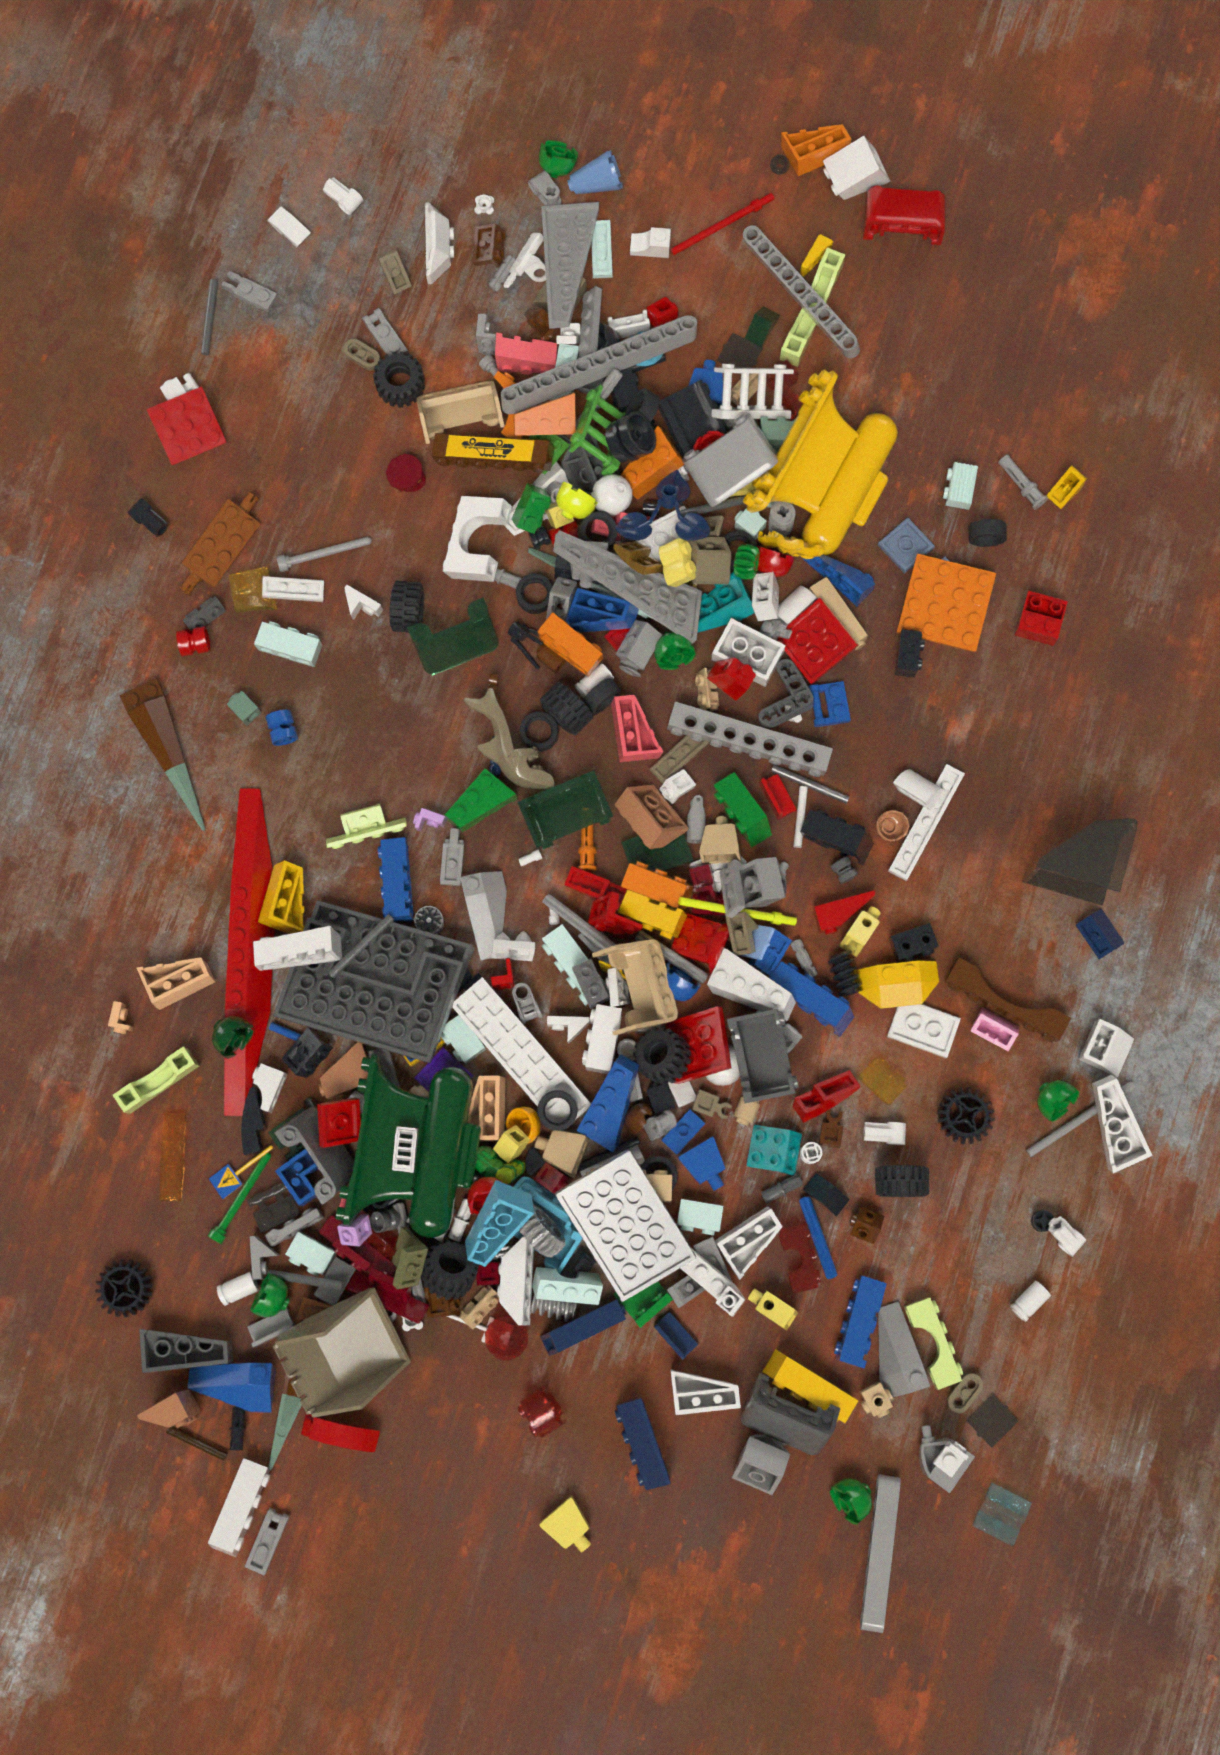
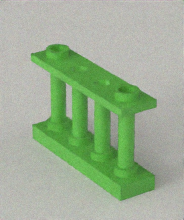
M600 384L595 390L591 389L585 397L587 402L576 432L570 438L571 445L569 451L572 453L579 446L602 461L603 468L601 474L606 476L615 472L619 468L620 462L610 452L606 443V436L593 428L590 422L593 419L604 428L611 423L595 411L597 405L616 419H621L625 416V412H620L600 397L603 386ZM586 433L605 445L608 454L606 455L586 441Z

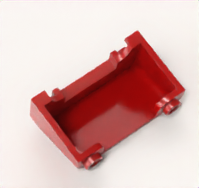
M873 186L868 189L866 194L863 239L873 240V236L877 233H880V236H884V232L922 234L923 239L927 240V237L931 239V245H941L945 233V195L938 190L919 191Z

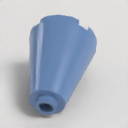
M612 150L606 151L578 169L567 180L570 191H574L575 194L623 189V182H620L618 178L621 176L616 159L612 155Z

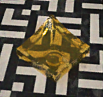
M268 566L229 575L236 613L278 609L276 599L262 598L263 576L271 577Z

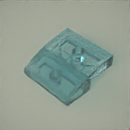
M991 1483L972 1526L1013 1546L1022 1524L1025 1523L1032 1503Z

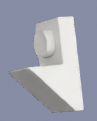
M348 585L345 586L349 611L353 620L361 608L370 616L374 614L379 617L383 612L381 604Z
M547 1016V1025L552 1027V1030L563 1031L564 1027H568V1044L590 1024L589 1017Z

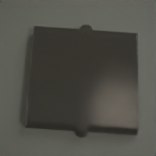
M732 333L727 343L723 345V350L717 361L722 364H735L734 368H752L757 364V359L763 348Z
M993 1394L966 1420L977 1432L976 1435L978 1437L981 1436L991 1448L1018 1422L1009 1412L1008 1406L1003 1405Z

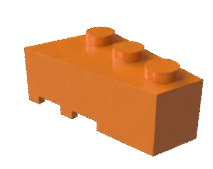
M843 124L819 127L816 131L806 132V129L800 130V133H781V148L798 176L824 166L823 160L851 144V137Z
M574 392L514 414L515 435H566L576 432Z
M659 426L654 430L656 435L654 451L629 463L620 475L629 482L633 492L632 495L636 499L641 498L657 486L666 476L684 465L682 462L683 458L667 433Z
M553 612L538 630L539 639L544 645L587 677L591 675L603 659L602 649L598 645L589 643L583 634L575 631L567 622Z
M639 861L636 864L629 863L621 887L676 909L686 910L687 906L679 905L678 900L679 897L691 898L694 886L687 884V880L677 876L674 878L668 877L667 872L657 868L655 871L647 869L649 865Z

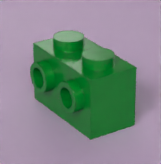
M529 483L526 484L511 518L517 528L535 534L537 528H540L543 520L542 516L545 510H548L551 503V497L545 489Z

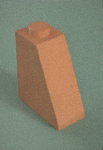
M356 1043L320 1077L321 1084L318 1086L322 1096H326L330 1100L358 1090L359 1079H367L368 1072L361 1070L363 1057L368 1058L363 1043Z

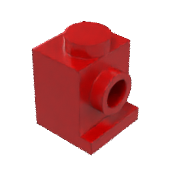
M667 297L646 307L647 318H649L650 325L653 328L678 319V307Z

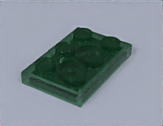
M684 833L661 848L649 849L643 843L640 836L621 842L628 864H636L639 861L649 865L647 869L655 871L656 868L667 871L693 862Z

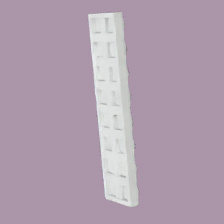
M483 977L454 1001L453 1009L537 1106L546 1093L560 1090L570 1094L576 1101L578 1108L576 1119L590 1107L591 1103ZM562 1098L551 1099L545 1107L546 1117L554 1123L564 1122L570 1114L569 1104Z

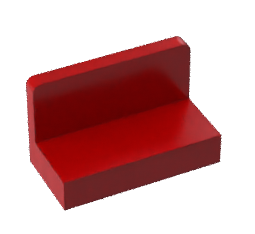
M778 774L766 780L765 778L760 779L759 785L778 820L796 812L797 809Z
M506 958L508 975L491 977L492 986L495 991L510 989L515 986L513 965L510 958Z

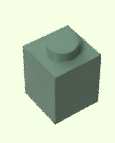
M243 691L232 695L227 703L228 707L246 726L261 714L259 708Z

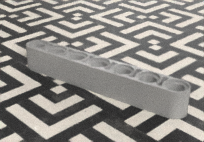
M881 1474L877 1476L860 1630L883 1633L900 1493V1477Z

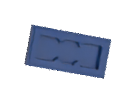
M689 1110L676 1124V1127L671 1129L661 1141L677 1155L705 1123L694 1112Z

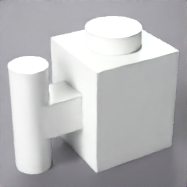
M190 373L184 375L183 378L187 383L183 385L175 377L174 379L167 380L160 387L167 401L199 387Z

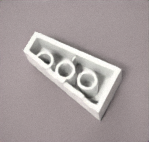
M1109 1075L1092 1083L1108 1169L1115 1173L1152 1156L1117 1078Z
M243 1458L208 1541V1544L213 1549L237 1557L243 1545L245 1533L253 1521V1512L261 1502V1491L263 1487L268 1485L271 1475L268 1474L269 1469L267 1467Z

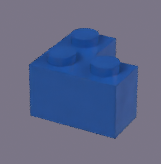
M306 1149L275 1170L299 1206H304L317 1197L314 1192L315 1185L309 1176L319 1168Z

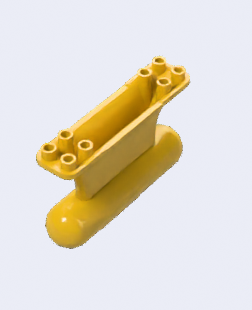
M824 369L819 375L814 373L808 381V384L812 386L810 392L805 390L799 397V401L803 405L777 453V464L768 470L763 477L759 476L753 481L752 485L757 489L754 494L749 492L744 497L743 503L747 505V511L750 513L764 510L770 502H787L810 512L811 515L803 528L802 540L804 543L808 542L812 547L816 545L823 546L825 548L823 555L827 556L840 546L852 522L858 526H863L869 518L888 482V476L880 470L896 442L898 430L896 423L889 416L881 413H872L861 421L855 431L839 414L833 400V388L838 375L834 371L827 372Z

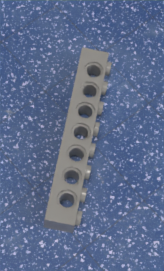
M678 702L674 704L667 727L674 735H688L690 739L698 742L706 740L714 747L721 748L725 746L734 753L745 752L754 759H761L762 757L775 765H781L782 763L795 771H800V769L808 771L809 775L815 777L824 776L833 748ZM691 719L695 722L696 725L694 727H688L686 726L685 721ZM711 725L715 728V732L708 733L704 727ZM731 731L735 737L728 739L725 737L724 732ZM744 738H753L754 744H746ZM771 743L774 749L768 751L764 748L763 744ZM786 748L791 749L793 756H786L783 750ZM803 755H811L813 762L808 763L804 761Z

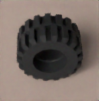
M401 351L400 354L392 352L391 356L388 354L384 355L385 359L378 361L379 366L375 365V373H373L379 397L386 404L389 402L390 406L394 407L395 404H398V408H403V404H406L408 407L412 401L414 403L417 402V396H421L423 394L422 390L425 389V378L421 364L419 365L416 358L413 359L411 354L408 353L405 356V352ZM404 373L410 376V379L404 385L394 386L389 383L390 378L395 374Z
M396 581L392 587L389 619L391 629L394 632L418 633L422 625L424 612V589L422 583Z
M556 682L540 698V703L544 710L569 734L576 736L593 719L592 712L588 706L570 688L560 682Z
M654 1027L652 1031L647 1030L644 1037L640 1036V1042L635 1044L636 1051L633 1052V1057L636 1058L633 1061L639 1064L638 1071L657 1084L668 1085L669 1082H676V1078L681 1079L683 1077L682 1073L688 1070L687 1064L691 1063L689 1056H692L689 1050L690 1046L685 1042L686 1040L665 1027H660L659 1029ZM668 1048L665 1059L657 1064V1057L660 1052Z
M886 1165L875 1168L876 1195L880 1197H925L929 1195V1168L920 1165Z
M445 1240L444 1243L440 1241L427 1252L421 1280L424 1281V1287L429 1288L431 1294H437L436 1297L438 1298L442 1296L445 1297V1300H450L451 1297L454 1300L459 1299V1296H465L467 1291L469 1292L472 1288L479 1265L467 1260L466 1245L464 1243L460 1245L458 1244L459 1241L455 1240L453 1243L450 1240ZM442 1266L452 1267V1268H454L458 1273H457V1274L448 1273V1272L444 1271L441 1267H442Z

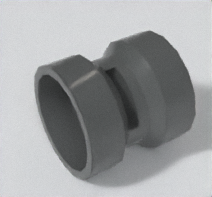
M848 856L831 865L833 872L839 876L840 884H844L859 875L857 870L851 866V860Z
M395 1209L373 1212L370 1217L371 1228L376 1233L395 1230L400 1224V1217Z

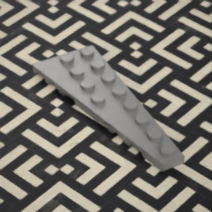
M599 202L541 206L549 329L570 327L599 213Z
M560 530L555 535L553 552L674 633L687 638L692 644L697 640L701 590L687 584H682L678 587L669 586L665 581L664 575L661 573L642 575L629 567L618 555Z

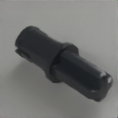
M234 1406L232 1409V1426L229 1428L231 1430L229 1450L241 1451L243 1450L244 1431L246 1430L244 1428L245 1410Z

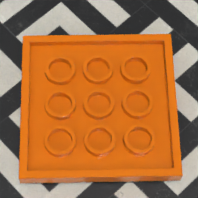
M917 554L896 633L900 634L902 629L922 632L921 639L975 653L996 573Z

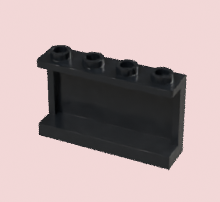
M702 380L660 400L658 409L682 458H684L688 451L694 448L700 436L703 437L707 434L706 432L719 431L724 435L727 434L728 427L725 421L712 417V409L719 408L716 402L711 400L709 396L710 389L706 382L703 383Z

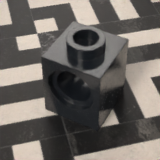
M662 1083L649 1085L650 1089L646 1090L655 1115L661 1114L665 1110L675 1109L667 1085Z

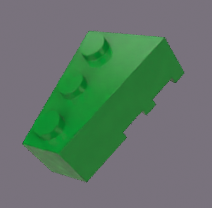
M484 769L446 812L445 817L463 833L484 820L487 816L516 801L517 795L488 770Z
M735 772L714 784L715 799L719 804H723L727 816L733 819L736 828L744 836L751 848L772 836L766 814Z

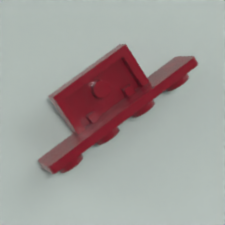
M330 1216L319 1230L321 1235L333 1243L332 1245L336 1248L334 1252L343 1259L347 1256L353 1261L351 1265L358 1271L371 1272L374 1268L378 1271H385L390 1276L396 1271L397 1267L366 1241L360 1246L342 1245L337 1227L343 1223L336 1220L334 1216Z
M373 1268L369 1277L359 1272L353 1273L345 1287L346 1291L356 1295L366 1289L375 1288L385 1309L417 1324L421 1323L429 1310L428 1304L411 1297V1287L396 1289L393 1286L394 1278L385 1271H378Z

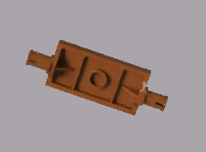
M248 492L239 506L226 499L180 564L189 570V576L179 587L181 591H185V594L190 596L196 585L202 581L215 588L259 527L260 523L249 514L259 500L256 496L253 497L254 494Z

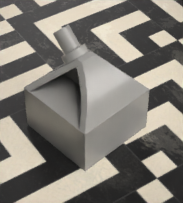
M772 857L755 859L742 865L740 876L746 909L762 908L786 897L787 881L785 877L789 867L786 862L779 864L777 858Z
M930 1425L922 1426L923 1438H921L922 1443L919 1446V1461L922 1473L950 1493L975 1456L966 1450L965 1454L969 1458L963 1461L951 1478L934 1465L933 1462L947 1442L954 1444L955 1441L948 1437L935 1440V1437L932 1436Z
M767 1435L750 1436L739 1455L732 1478L772 1495L784 1475L790 1453L783 1447L787 1444Z

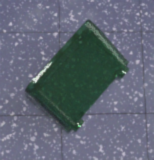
M484 597L471 602L468 606L470 620L433 635L430 628L423 623L407 627L425 672L431 675L438 674L497 649L499 640Z
M596 769L517 802L536 848L542 846L543 850L553 846V841L598 822L600 826L611 822L610 817L614 816Z

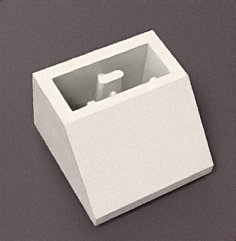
M1099 1019L1094 1022L1078 1060L1118 1077L1134 1038L1119 1027Z

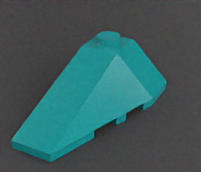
M734 572L730 574L728 584H714L715 588L708 595L704 593L701 596L697 633L727 625L731 618L741 621L755 613L749 591L740 577H736Z

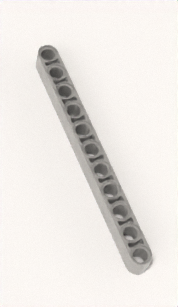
M683 316L506 387L501 391L502 410L507 414H515L604 378L613 369L624 370L693 342L697 336V320L693 316Z

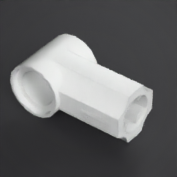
M334 177L329 178L325 183L323 192L337 202L346 214L351 215L363 202L362 196L356 190L348 189Z
M865 1122L863 1131L864 1141L905 1145L906 1123L887 1122V1124Z
M1061 1216L1053 1218L1049 1222L1048 1230L1059 1241V1247L1073 1257L1086 1242V1239Z

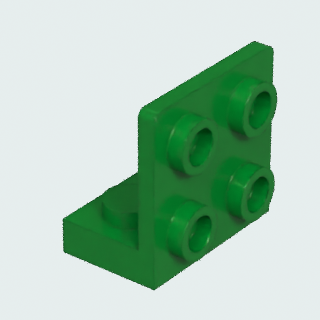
M658 1281L623 1302L617 1292L613 1294L640 1328L673 1300Z

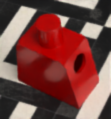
M733 657L715 662L707 679L737 701L749 689L756 674L750 665H744L737 658Z

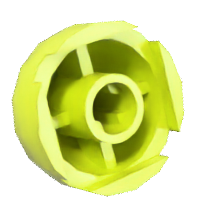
M563 482L556 496L557 505L563 511L561 515L569 520H572L573 517L577 519L588 517L594 511L598 502L581 489L573 488L572 490L573 485Z

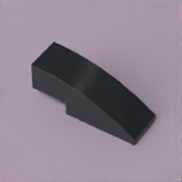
M255 1087L250 1088L242 1114L241 1138L245 1156L264 1151L259 1131L267 1130L264 1112L260 1109L262 1104L259 1091Z

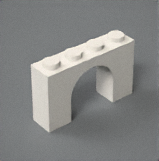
M461 496L457 507L456 520L453 524L451 540L448 543L447 556L443 563L444 573L452 579L494 582L498 562L490 555L469 554L468 541L471 534L482 525H508L512 506L503 498Z

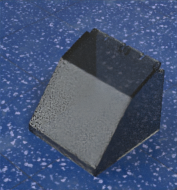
M1130 818L1094 821L1038 859L1024 874L1022 882L1103 906L1107 889L1117 892L1121 891L1138 821Z

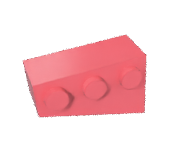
M496 332L495 358L497 369L500 372H507L508 374L521 372L522 374L529 375L532 373H544L555 368L558 355L557 343L532 339V342L521 341L519 336L509 339L502 337V333Z
M635 695L614 697L611 702L619 762L660 758L663 750L654 737L655 734L650 729L646 716Z

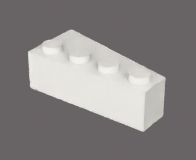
M331 926L274 938L263 937L259 941L253 942L255 967L260 971L340 961L342 959L341 936Z
M726 948L723 949L707 983L713 994L764 1012L778 1009L779 1013L783 1012L786 1021H788L796 1003L790 992Z

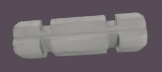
M506 256L504 259L505 263L500 265L494 275L495 278H492L489 283L492 290L499 291L502 286L501 283H504L510 273V267L516 260L514 257Z
M797 939L793 941L791 947L793 951H796L795 955L802 969L805 970L804 973L812 978L815 977L817 971L815 967H812L813 963L806 949L803 948L802 940Z

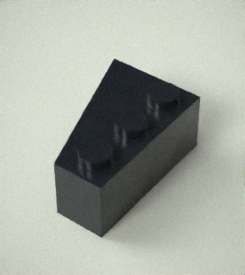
M810 810L800 830L802 836L826 849L832 848L840 851V855L844 857L847 854L857 858L859 864L864 866L874 844L866 832V828L859 824H854V826L847 824V821L840 817L835 819L828 817L829 815L821 810H817V812Z

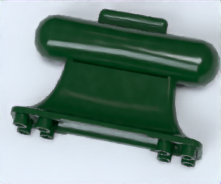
M372 1054L371 1058L363 1057L361 1070L368 1072L367 1079H359L358 1091L365 1093V1102L352 1177L350 1178L349 1186L341 1185L339 1197L347 1199L346 1206L337 1208L336 1220H342L344 1225L351 1226L358 1214L373 1203L391 1199L411 1200L409 1223L417 1234L427 1238L443 1235L449 1229L452 1222L457 1187L470 1188L474 1179L481 1127L477 1124L467 1123L473 1090L472 1080L463 1069L445 1067L433 1075L429 1096L423 1097L407 1092L393 1084L382 1070L380 1056ZM396 1126L419 1129L414 1173L392 1170ZM402 1134L401 1138L412 1139V1135ZM400 1143V1147L411 1148L412 1145L409 1143ZM399 1151V1156L410 1157L411 1153ZM398 1160V1164L410 1166V1161Z

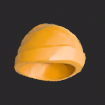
M519 1107L513 1109L508 1114L506 1119L507 1130L516 1125L531 1139L528 1144L532 1143L539 1135L541 1127L537 1112L529 1107Z

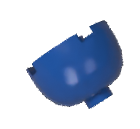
M666 963L668 985L674 995V999L680 1002L691 999L697 993L701 984L698 981L695 984L692 982L693 978L674 965L671 968L670 963Z

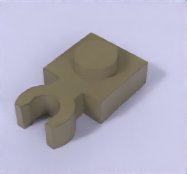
M698 1090L692 1110L710 1117L716 1112L720 1118L727 1119L728 1116L723 1115L721 1110L723 1107L731 1108L732 1106L729 1103L719 1104L717 1103L719 1100L718 1096Z

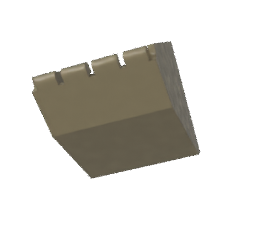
M375 1288L366 1289L304 1319L278 1336L277 1341L273 1345L279 1360L286 1356L287 1359L282 1361L281 1364L289 1379L296 1376L291 1381V1384L298 1398L305 1394V1397L300 1402L306 1414L311 1413L313 1418L364 1408L411 1363Z

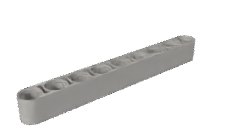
M748 226L743 232V238L752 253L847 358L856 357L860 352L856 336L763 232L756 226ZM776 263H781L779 266L774 267ZM788 276H793L790 280H785ZM805 289L803 293H797L799 290ZM812 303H817L816 306L809 307ZM829 316L826 321H821L823 317ZM836 330H842L839 334H834ZM848 344H854L853 347L846 348Z

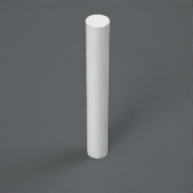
M800 786L793 846L795 848H802L803 836L800 830L805 819L808 790L806 786Z

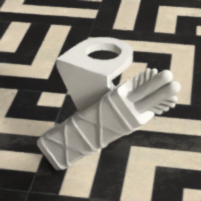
M532 233L514 264L510 267L509 272L511 274L504 282V288H509L513 281H515L516 276H521L524 271L536 282L546 280L545 264L538 257L534 256L543 242V235L541 233ZM543 269L545 274L542 277H537L534 275V271Z

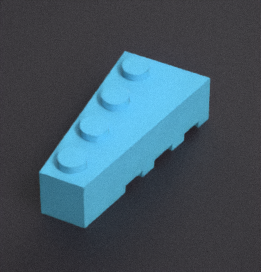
M497 1180L494 1182L465 1240L467 1260L485 1267L534 1214L531 1194Z

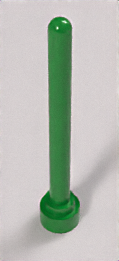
M270 1152L260 1158L219 1226H215L208 1233L207 1236L219 1244L224 1242L225 1234L227 1233L225 1230L271 1158Z

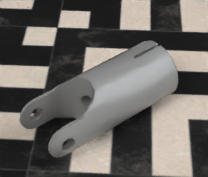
M700 795L694 796L691 800L690 810L687 815V827L689 828L687 830V842L693 844H701L705 830L706 816L703 798Z

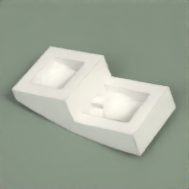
M280 207L267 220L296 248L311 233L283 207Z

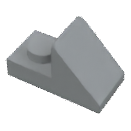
M250 1236L252 1279H264L265 1274L268 1272V1266L263 1257L280 1255L258 1236Z
M688 1275L668 1288L667 1291L678 1308H680L705 1291V1289Z

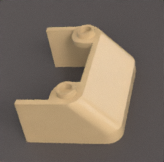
M483 381L417 397L418 411L426 444L430 443L429 438L434 439L435 433L442 434L444 429L482 421L488 426L500 424V427H505L498 394L493 381Z
M651 939L614 945L592 953L593 957L608 955L609 962L613 968L617 970L624 969L634 1010L628 1011L625 1015L626 1027L612 1031L613 1036L676 1020L678 1011L674 995L669 988L667 968L662 949L656 940Z

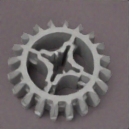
M533 1204L534 1214L520 1228V1233L540 1254L552 1258L563 1250L562 1248L566 1245L564 1235L556 1225V1222L546 1212L542 1211L540 1207Z

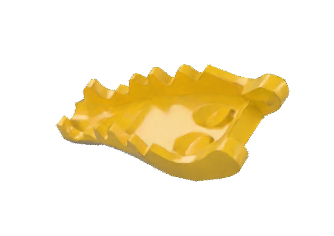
M759 531L757 537L758 541L766 549L778 547L782 553H789L796 557L801 556L804 559L821 556L825 551V548L821 545L812 547L808 542L804 543L802 539H796L794 536H791L790 539L789 537L784 538L783 535L776 531H769L768 535L764 536L763 532Z

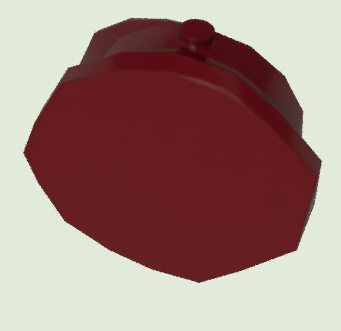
M405 453L390 460L385 474L391 487L398 489L400 492H415L426 484L423 465L416 457Z

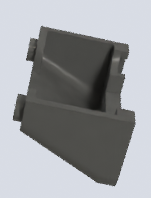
M778 1009L727 1019L729 1030L732 1034L731 1038L733 1040L741 1086H743L744 1104L795 1094V1089L799 1088L797 1076H792L782 1029V1025H786L783 1012L779 1013Z
M310 1107L277 1129L275 1135L283 1145L292 1147L301 1142L323 1174L324 1178L316 1183L314 1191L321 1204L326 1203L340 1192L341 1185L347 1186L350 1183L354 1160L343 1144L325 1148L319 1146L318 1108Z
M759 1373L740 1415L741 1422L748 1428L809 1455L819 1454L835 1430L840 1408L830 1404L827 1410L822 1411V1408L818 1407L815 1413L777 1397V1388L773 1387L772 1389L768 1384L770 1377Z

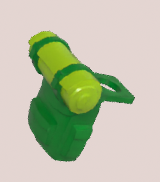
M483 1145L478 1148L475 1169L484 1177H495L505 1184H510L522 1176L525 1171V1163L521 1160H513L507 1163L498 1156L492 1147Z

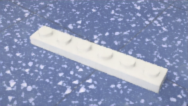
M946 764L935 784L945 790L931 810L923 806L888 872L907 881L965 773Z

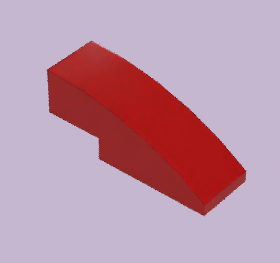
M848 1070L815 1084L813 1090L795 1097L793 1108L804 1123L841 1103L860 1089V1084L851 1071Z

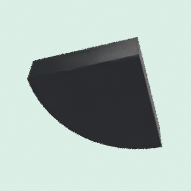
M534 1146L528 1151L525 1160V1167L529 1176L545 1164L544 1159Z

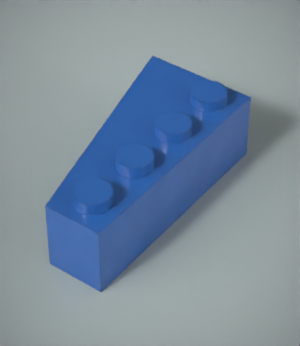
M405 837L381 840V846H378V856L382 858V866H379L380 878H383V886H381L382 899H384L383 918L389 914L394 919V923L414 922L408 841Z
M781 961L769 979L790 992L794 1000L798 1002L797 1006L807 1014L813 1012L815 1014L814 1017L819 1023L825 1027L828 1024L831 1025L835 1030L834 1033L841 1037L854 1019L853 1012L849 1006L850 1003L841 996L837 998L832 995L833 991L825 985L820 987L815 984L816 980L810 975L805 974L803 976L798 972L799 969L793 964H785Z
M622 1054L614 1062L577 1129L578 1132L611 1152H614L619 1145L626 1112L639 1064Z
M861 1275L859 1279L855 1278L852 1291L855 1294L853 1300L849 1299L846 1307V1312L849 1313L847 1321L843 1320L840 1328V1333H843L841 1342L837 1341L834 1348L837 1360L865 1369L867 1361L863 1360V1357L870 1350V1333L873 1334L877 1323L876 1312L879 1313L887 1283Z

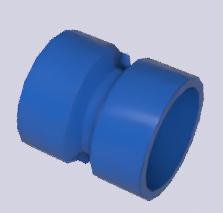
M279 710L266 716L268 729L272 730L270 732L272 745L282 746L298 740L296 727L292 726L294 720L290 710Z

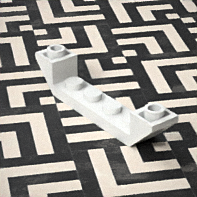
M693 1250L696 1259L680 1269L717 1299L716 1304L733 1317L746 1300L733 1282Z

